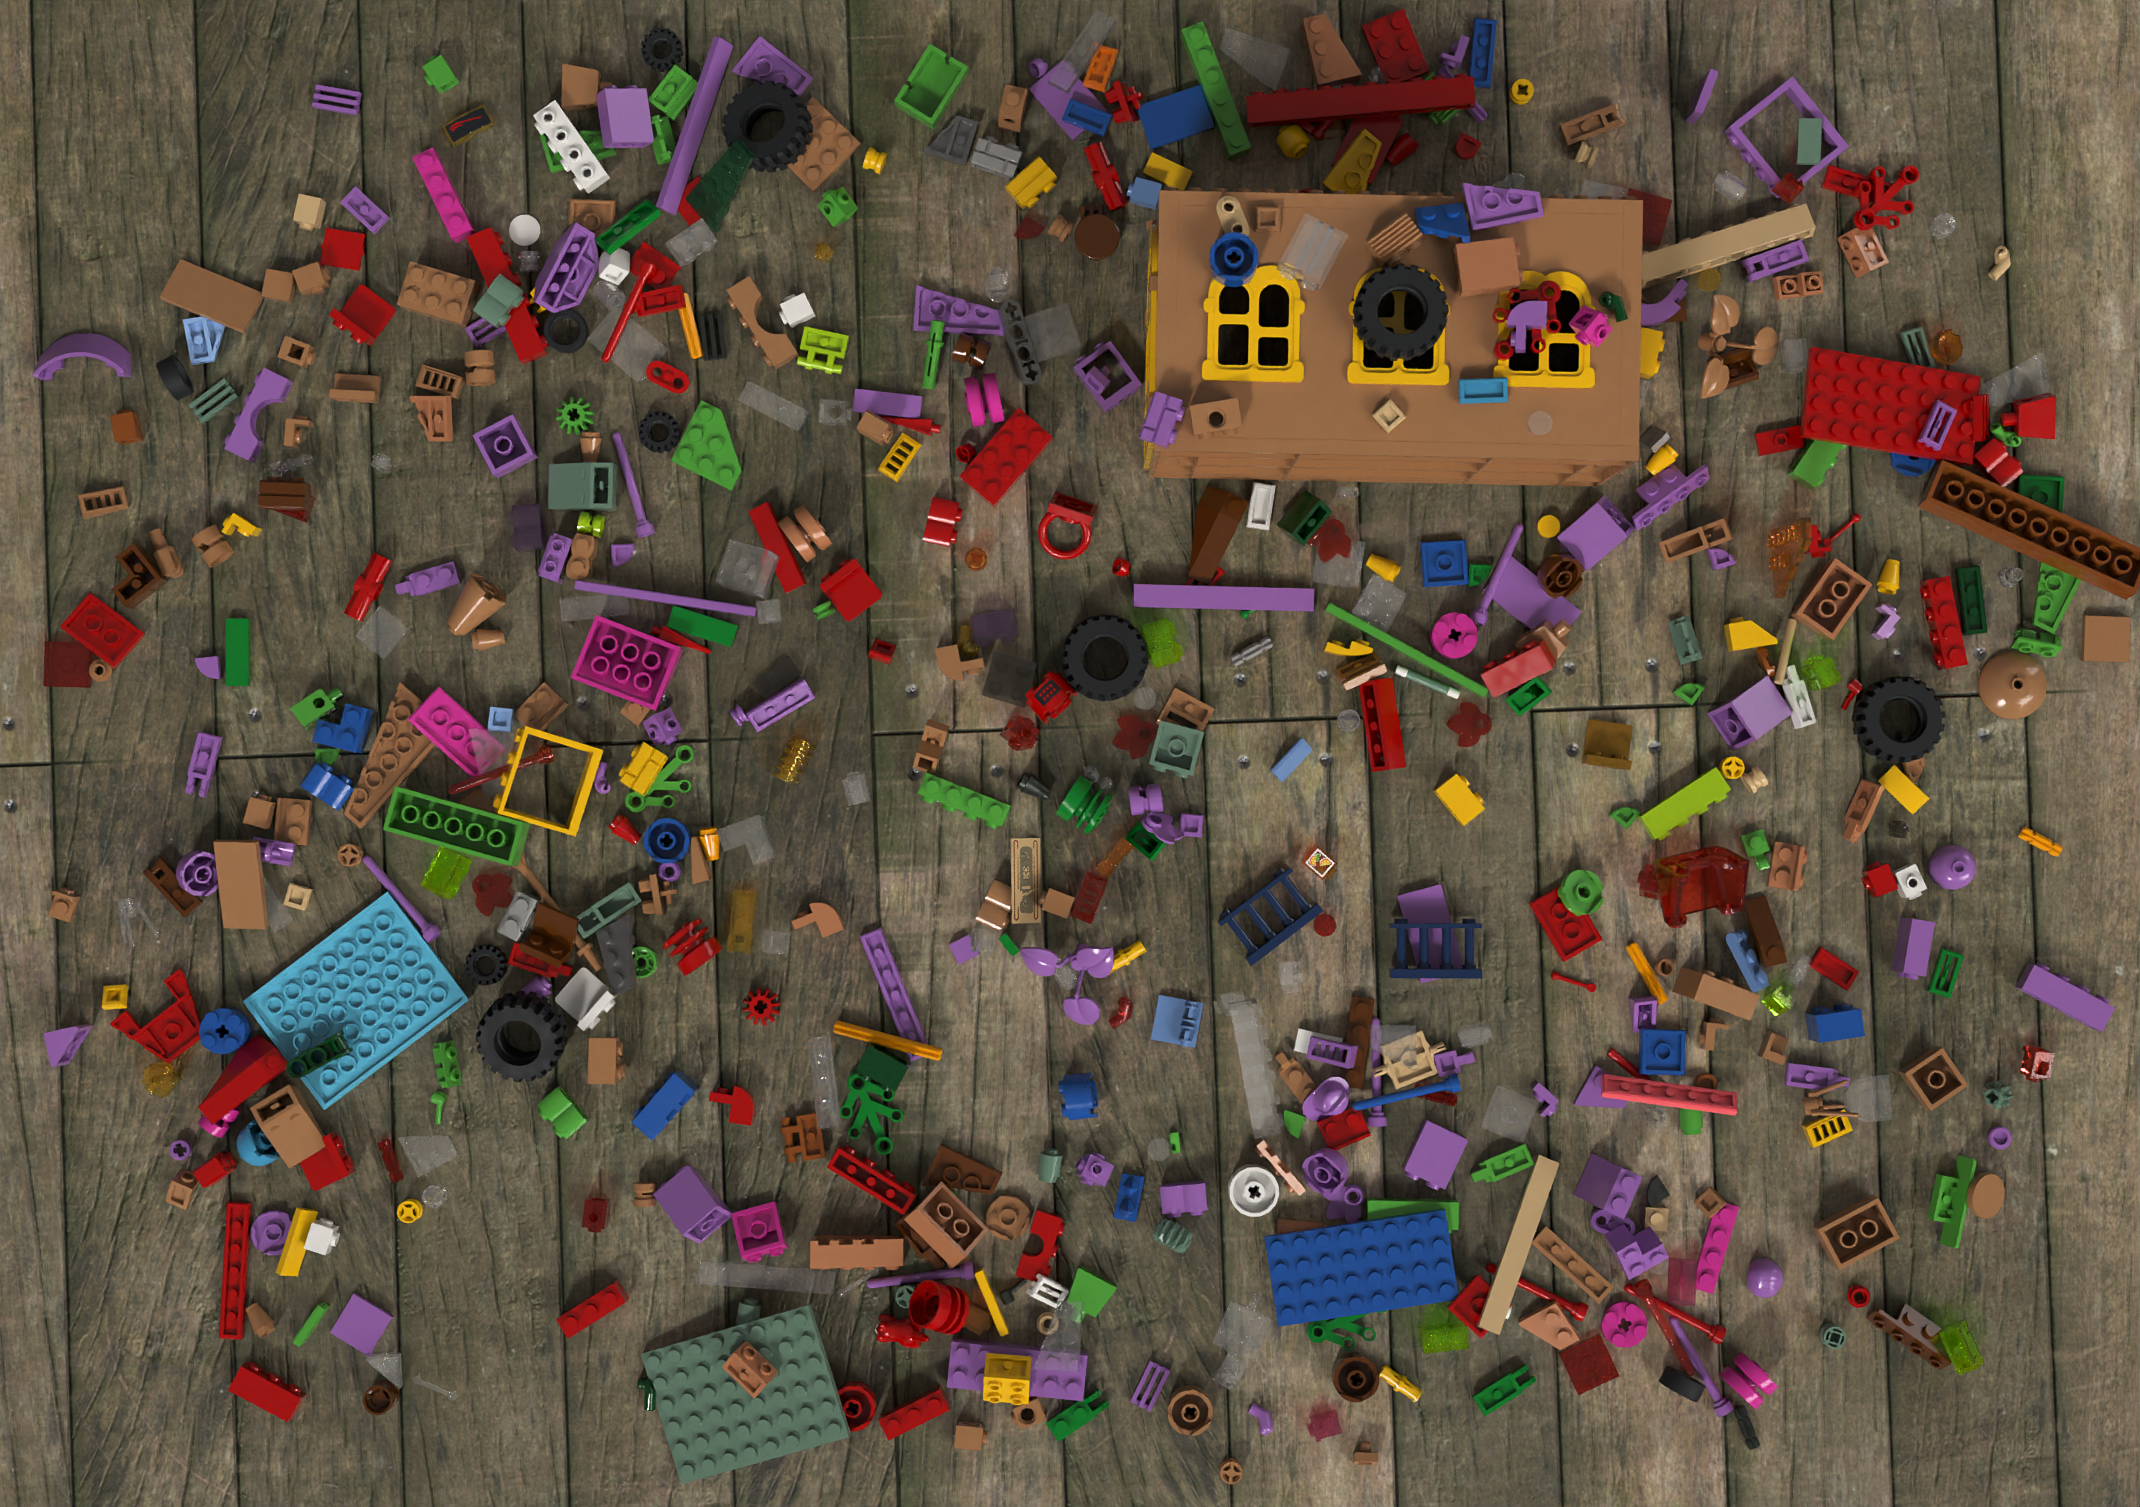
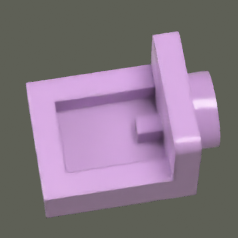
M1878 604L1875 609L1884 616V619L1871 635L1880 640L1884 639V637L1889 638L1896 629L1894 625L1901 617L1896 614L1897 610L1890 604Z

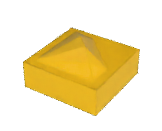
M126 984L103 986L102 1008L104 1010L127 1008L128 986Z

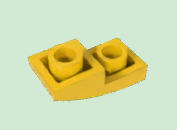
M1357 639L1356 642L1351 641L1348 649L1344 648V643L1332 640V643L1327 642L1325 644L1323 652L1338 656H1363L1371 654L1373 648L1369 647L1370 643Z
M1896 765L1878 780L1912 814L1930 799Z

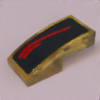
M483 104L442 126V130L451 146L455 147L471 140L474 135L493 128L495 123Z

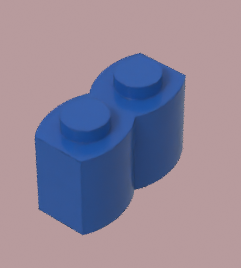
M315 761L301 780L300 786L339 811L354 790V786L351 784L353 781L342 773L340 776L333 773L332 770L334 768L326 762L318 763Z

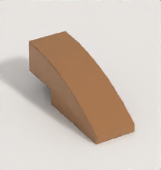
M1726 518L1661 541L1659 546L1667 564L1734 538Z

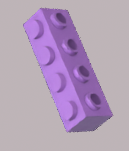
M2037 962L2036 965L2027 964L2015 988L2091 1029L2103 1032L2115 1007L2109 1005L2110 1000L2100 995L2096 997L2090 995L2088 988L2080 984L2074 986L2068 983L2070 979L2059 973L2056 976L2049 973L2050 968Z

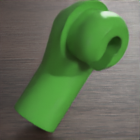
M1995 422L1990 426L1995 439L2002 440L2006 446L2018 447L2021 444V437L2016 435L2015 432L2004 430L1999 422Z

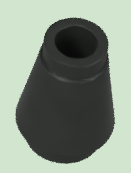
M1024 772L1016 786L1020 789V792L1043 800L1048 798L1052 790L1032 772L1030 774Z

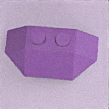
M574 222L559 238L535 282V303L552 313L580 305L599 268L594 233Z

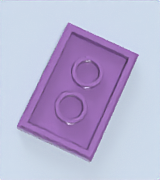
M1064 60L1029 88L1030 93L1072 141L1086 130L1062 121L1070 98L1107 112L1090 90L1083 86V82Z

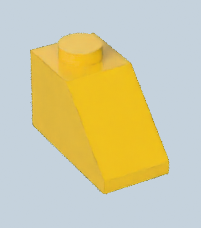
M1743 617L1730 619V624L1724 625L1728 652L1778 643L1777 639L1751 620L1744 621Z

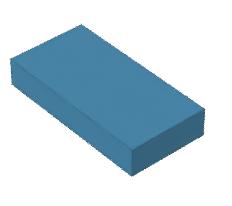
M1507 377L1458 379L1459 404L1508 402Z

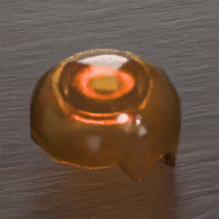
M1953 329L1938 332L1930 341L1929 350L1931 356L1943 365L1953 364L1962 356L1963 346L1960 335L1954 334L1952 332Z

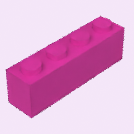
M432 147L412 157L451 238L458 243L467 239L466 237L475 234L474 226L435 149Z

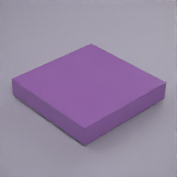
M1710 69L1702 78L1686 122L1693 124L1703 114L1718 76V71Z
M354 1293L330 1333L370 1356L394 1316L359 1294Z

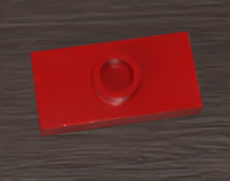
M1800 425L1754 434L1758 456L1804 448L1803 438L1800 437Z

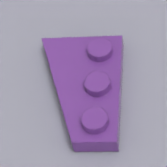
M1462 183L1472 232L1542 218L1544 216L1540 193L1537 191L1511 188L1502 189L1494 188V186H1476Z

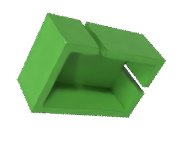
M929 44L908 77V85H903L894 103L896 108L934 130L969 75V68L953 57H950L949 65L946 64L948 62L947 54Z

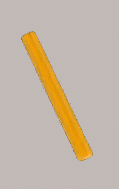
M842 1021L835 1022L833 1032L836 1034L937 1061L941 1059L943 1049Z

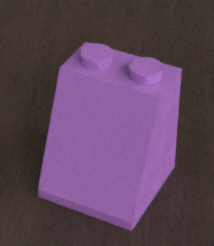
M1604 494L1561 532L1557 538L1560 540L1558 543L1561 548L1566 552L1569 551L1581 563L1583 568L1588 571L1627 538L1634 527Z
M1766 676L1752 683L1707 714L1730 749L1734 751L1757 740L1793 713L1788 707V703L1776 689L1775 684Z
M1591 1153L1573 1194L1606 1212L1624 1219L1642 1180V1176Z
M689 1165L677 1170L675 1176L669 1181L662 1183L653 1194L680 1233L698 1244L703 1242L732 1217V1211L701 1174Z

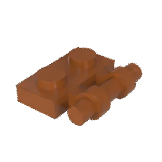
M819 1112L797 1115V1125H791L790 1117L781 1118L782 1127L780 1129L781 1134H784V1154L787 1155L788 1163L797 1162L796 1153L802 1152L803 1161L826 1158ZM799 1132L801 1145H794L793 1133Z

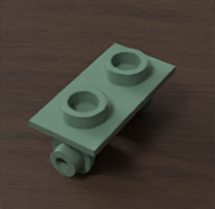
M1690 616L1667 622L1680 665L1702 659Z

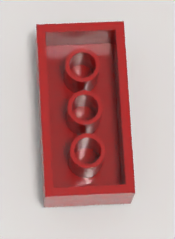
M1018 408L959 477L995 508L1053 441V437Z

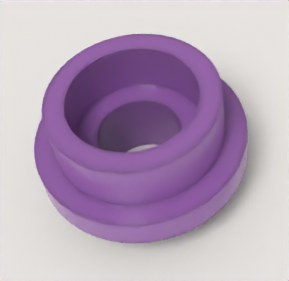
M676 861L675 863H661L658 867V875L665 882H674L681 874V868ZM667 867L673 868L674 872L672 875L666 874Z

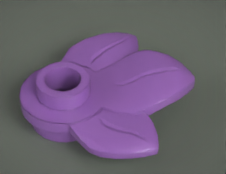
M1151 812L1142 819L1144 828L1148 832L1154 833L1158 839L1165 843L1174 844L1176 840L1181 839L1185 835L1171 825L1173 817L1170 815Z
M1350 1184L1346 1187L1343 1186L1333 1195H1329L1330 1193L1326 1192L1322 1194L1326 1199L1330 1200L1326 1210V1217L1328 1219L1345 1217L1348 1223L1357 1222L1362 1214L1361 1204L1364 1201V1191L1360 1186ZM1352 1191L1357 1193V1197L1353 1200L1349 1198V1193Z

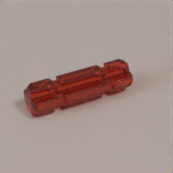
M1445 1091L1417 1096L1418 1098L1425 1097L1426 1100L1442 1104L1445 1102L1446 1105L1455 1106L1458 1099L1456 1094L1449 1092L1446 1094Z
M386 1138L379 1141L377 1145L379 1151L383 1153L381 1156L387 1171L390 1172L391 1182L395 1183L402 1180L404 1176L398 1168L400 1165L395 1152L391 1150L392 1144L390 1139Z

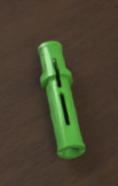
M931 319L929 339H926V345L928 346L921 385L923 388H936L940 350L944 345L942 336L945 321Z

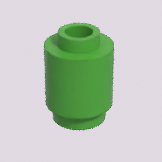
M1679 1108L1680 1129H1682L1683 1135L1701 1134V1128H1703L1702 1111Z

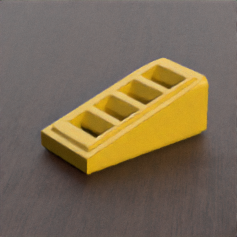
M902 433L879 466L878 471L898 483L922 445ZM904 441L914 447L913 450L910 451L902 446V442ZM898 448L908 454V457L905 458L897 453ZM893 456L904 462L902 466L892 460ZM891 464L899 470L897 471V473H895L894 471L889 469L887 465Z
M1824 1116L1801 1125L1809 1146L1812 1148L1853 1131L1848 1117H1841L1845 1127L1843 1129H1840L1836 1119L1839 1116ZM1831 1120L1835 1126V1132H1832L1829 1121ZM1823 1124L1828 1132L1827 1135H1824L1821 1125ZM1814 1128H1817L1820 1138H1816Z

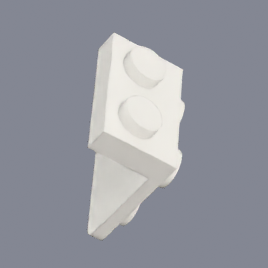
M583 967L556 996L555 1001L579 1022L577 1026L585 1031L589 1028L593 1030L601 1021L599 1016L604 1011L608 1012L615 1005L614 999L617 995H613L612 990L587 968Z

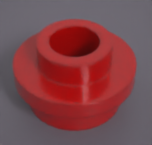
M1854 1285L1847 1292V1300L1853 1307L1862 1308L1869 1303L1870 1293L1866 1287ZM1857 1292L1861 1293V1298L1859 1300H1855L1854 1295Z

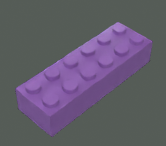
M952 1337L947 1380L948 1388L983 1391L986 1353L1031 1356L1029 1396L1083 1401L1088 1351Z

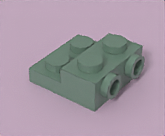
M1160 720L1149 764L1154 765L1153 769L1160 772H1166V769L1175 771V775L1188 778V775L1193 776L1204 731Z

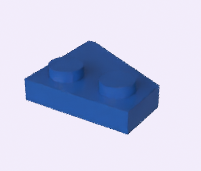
M1463 202L1414 208L1416 225L1422 233L1435 234L1448 239L1449 235L1462 238V242L1470 243V232Z

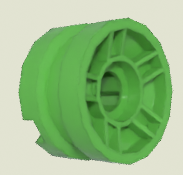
M647 946L632 949V957L635 959L636 978L652 975L658 968L659 963L656 952ZM640 958H644L646 960V964L644 966L637 964V961Z

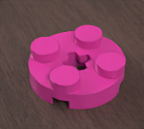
M1618 1301L1609 1305L1601 1319V1330L1605 1338L1617 1347L1628 1348L1635 1346L1645 1338L1647 1334V1319L1644 1312L1635 1304L1627 1301ZM1622 1318L1630 1321V1325H1628L1626 1330L1618 1327L1621 1324Z

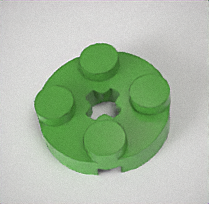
M1575 870L1563 878L1561 887L1558 889V896L1570 912L1576 916L1593 913L1600 908L1604 899L1601 892L1603 885L1598 876L1593 872ZM1584 888L1583 894L1585 898L1579 895L1578 889Z

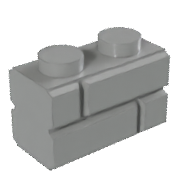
M985 136V139L979 137L971 159V166L1012 180L1016 176L1020 165L1022 151H1019V147L1011 143H1007L1006 146L999 144L998 140L991 136Z
M518 890L497 932L515 941H521L541 900L522 890Z

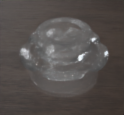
M379 453L378 456H372L371 466L376 470L387 473L389 468L393 467L388 456Z

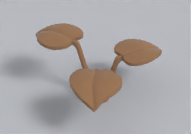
M1712 295V331L1701 334L1698 341L1699 348L1708 351L1707 354L1714 357L1708 361L1703 373L1700 398L1703 399L1720 394L1728 385L1729 368L1723 365V359L1716 354L1723 351L1726 346L1754 349L1752 360L1759 365L1770 363L1778 351V337L1775 330L1771 327H1762L1757 331L1754 337V345L1727 342L1721 336L1730 332V327H1734L1738 323L1740 315L1739 306L1736 301L1724 295Z

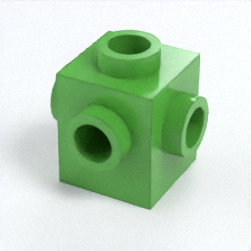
M843 187L836 190L831 188L822 195L823 200L817 205L833 227L848 221L859 209Z

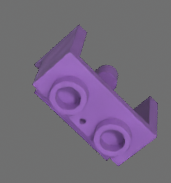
M556 533L550 536L538 570V576L562 584L563 580L560 579V575L564 565L567 564V556L573 539Z

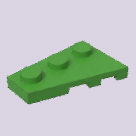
M2040 562L2031 625L2049 634H2054L2081 580Z

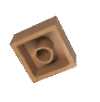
M266 269L262 297L293 303L296 280L293 273Z

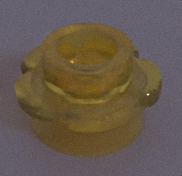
M825 242L819 245L815 244V257L821 263L823 261L826 263L830 262L834 253Z

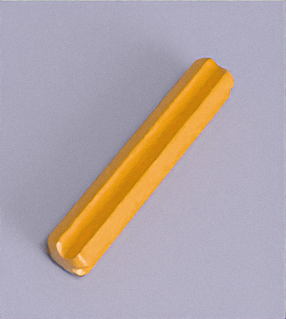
M684 293L686 308L679 309V314L690 356L693 359H697L703 356V349L689 296L687 293Z
M1633 942L1627 945L1626 950L1649 992L1657 998V1004L1659 1005L1667 1001L1668 997L1638 943Z

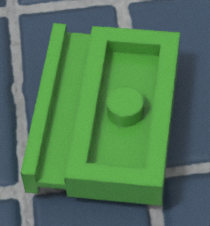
M674 65L649 97L648 102L669 116L673 121H676L692 100L698 82L677 65Z

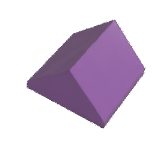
M88 1023L43 1033L50 1065L58 1067L69 1064L93 1025Z

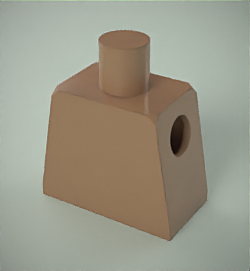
M562 64L561 107L565 112L597 108L596 94L602 91L605 86L614 85V83L602 82V76L598 70Z
M1005 84L998 116V129L1020 133L1029 95L1028 89Z
M1564 619L1555 626L1549 620H1545L1521 635L1514 645L1521 650L1527 642L1534 639L1537 642L1543 639L1557 661L1569 644V640L1565 635L1572 628Z

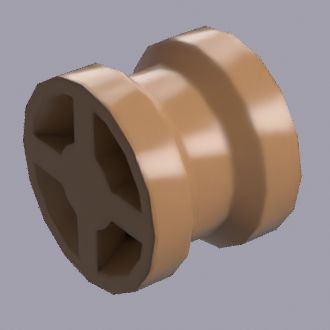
M1059 214L1052 223L1048 234L1057 236L1059 241L1064 243L1075 224L1065 221L1064 217Z
M345 844L338 850V860L344 866H357L363 861L364 851L359 845Z
M1227 1458L1220 1464V1476L1225 1483L1235 1484L1241 1480L1243 1472L1239 1461Z

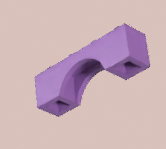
M263 368L262 372L260 371L256 375L254 381L256 385L253 391L247 394L244 401L246 405L243 411L239 412L235 418L236 426L233 432H230L225 439L226 446L224 449L255 463L264 445L256 431V419L259 412L271 403H284L294 383L266 368Z

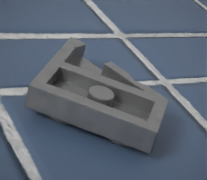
M957 115L947 128L943 129L937 135V138L924 149V154L966 166L979 122Z

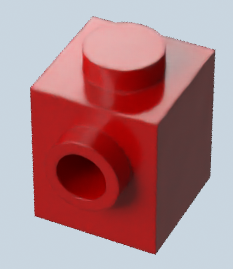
M1876 861L1868 864V869L1861 871L1864 876L1861 878L1863 886L1866 890L1870 891L1872 897H1879L1898 889L1888 863Z

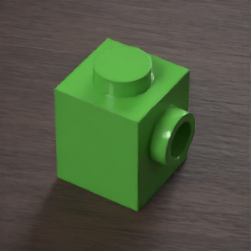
M442 55L432 56L422 66L426 72L423 75L424 79L430 87L434 85L440 94L460 83Z

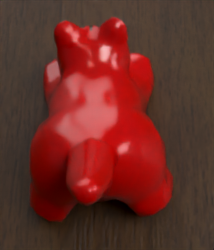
M881 1314L879 1316L880 1323L875 1327L878 1342H898L905 1348L916 1349L920 1347L921 1342L929 1341V1337L921 1333V1328L914 1325L909 1316L902 1320L888 1314Z

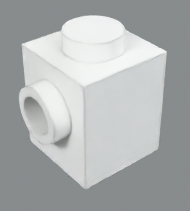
M805 293L798 296L792 294L784 298V303L780 304L782 311L779 312L784 324L789 323L791 328L816 317Z
M1910 863L1892 871L1898 886L1897 891L1901 898L1915 899L1922 895L1921 891L1927 889L1916 864Z
M320 1218V1220L312 1222L304 1249L322 1255L329 1254L332 1247L338 1243L340 1233H337L339 1226L333 1225V1221L326 1218Z

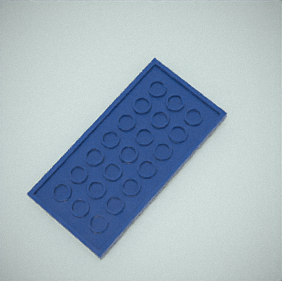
M1445 1208L1264 1236L1278 1327L1452 1301L1458 1296Z

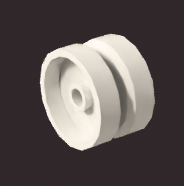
M1245 1164L1237 1168L1231 1175L1228 1183V1195L1233 1206L1241 1214L1258 1217L1269 1213L1276 1205L1279 1197V1186L1274 1175L1266 1167L1259 1164ZM1256 1186L1257 1191L1250 1193L1249 1188Z

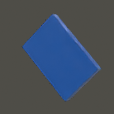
M1201 85L1141 104L1142 108L1137 110L1150 150L1215 129Z

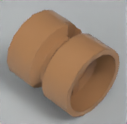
M490 350L465 352V366L469 369L465 372L466 385L488 386L496 384L495 370L491 369L495 364L494 352Z
M217 525L205 528L191 540L199 552H203L202 558L210 568L221 564L234 554V550L228 541L222 540L224 535Z

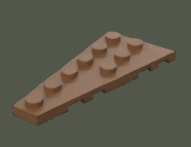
M402 682L397 687L396 695L393 701H391L387 716L380 727L369 753L367 763L363 767L360 774L361 777L344 812V815L360 829H363L393 794L394 787L401 786L436 746L407 720L423 701Z

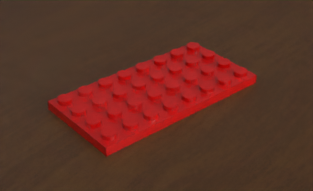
M1811 347L1808 349L1800 437L1936 461L1944 460L1948 463L1970 466L1973 464L1975 445L1973 440V396L1979 395L1981 376ZM1937 400L1957 410L1939 451L1933 450L1931 446L1927 447L1924 442L1920 443L1917 441L1931 408ZM1940 407V409H1939V411H1938V413H1937V415H1936V418H1935V420H1934V422H1933V424H1932V427H1931V429H1930V431H1929V433H1928L1927 438L1929 437V434H1930V432H1931V430H1932V428H1933V425H1934V423H1935V421H1936V419H1937V416H1938V414H1939V412H1940V410H1941V407ZM1946 411V413H1945V415H1944V417H1943L1942 423H1941V425H1940V428L1938 429V431H1937V433H1936V436H1935V438H1934V440H1933V441H1935V442H1936V440H1937V438H1938V436H1939V434H1940V431H1941V429H1942V427H1943V424H1944V422H1945V420H1946V418H1947V415H1948V413H1949L1948 411Z

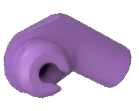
M602 761L599 763L593 785L597 792L606 794L610 791L611 785L604 775L608 764Z
M1252 1402L1248 1413L1259 1419V1432L1262 1435H1269L1274 1429L1271 1413Z

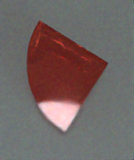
M1025 216L1014 237L1021 240L1032 239L1039 236L1045 230V227Z

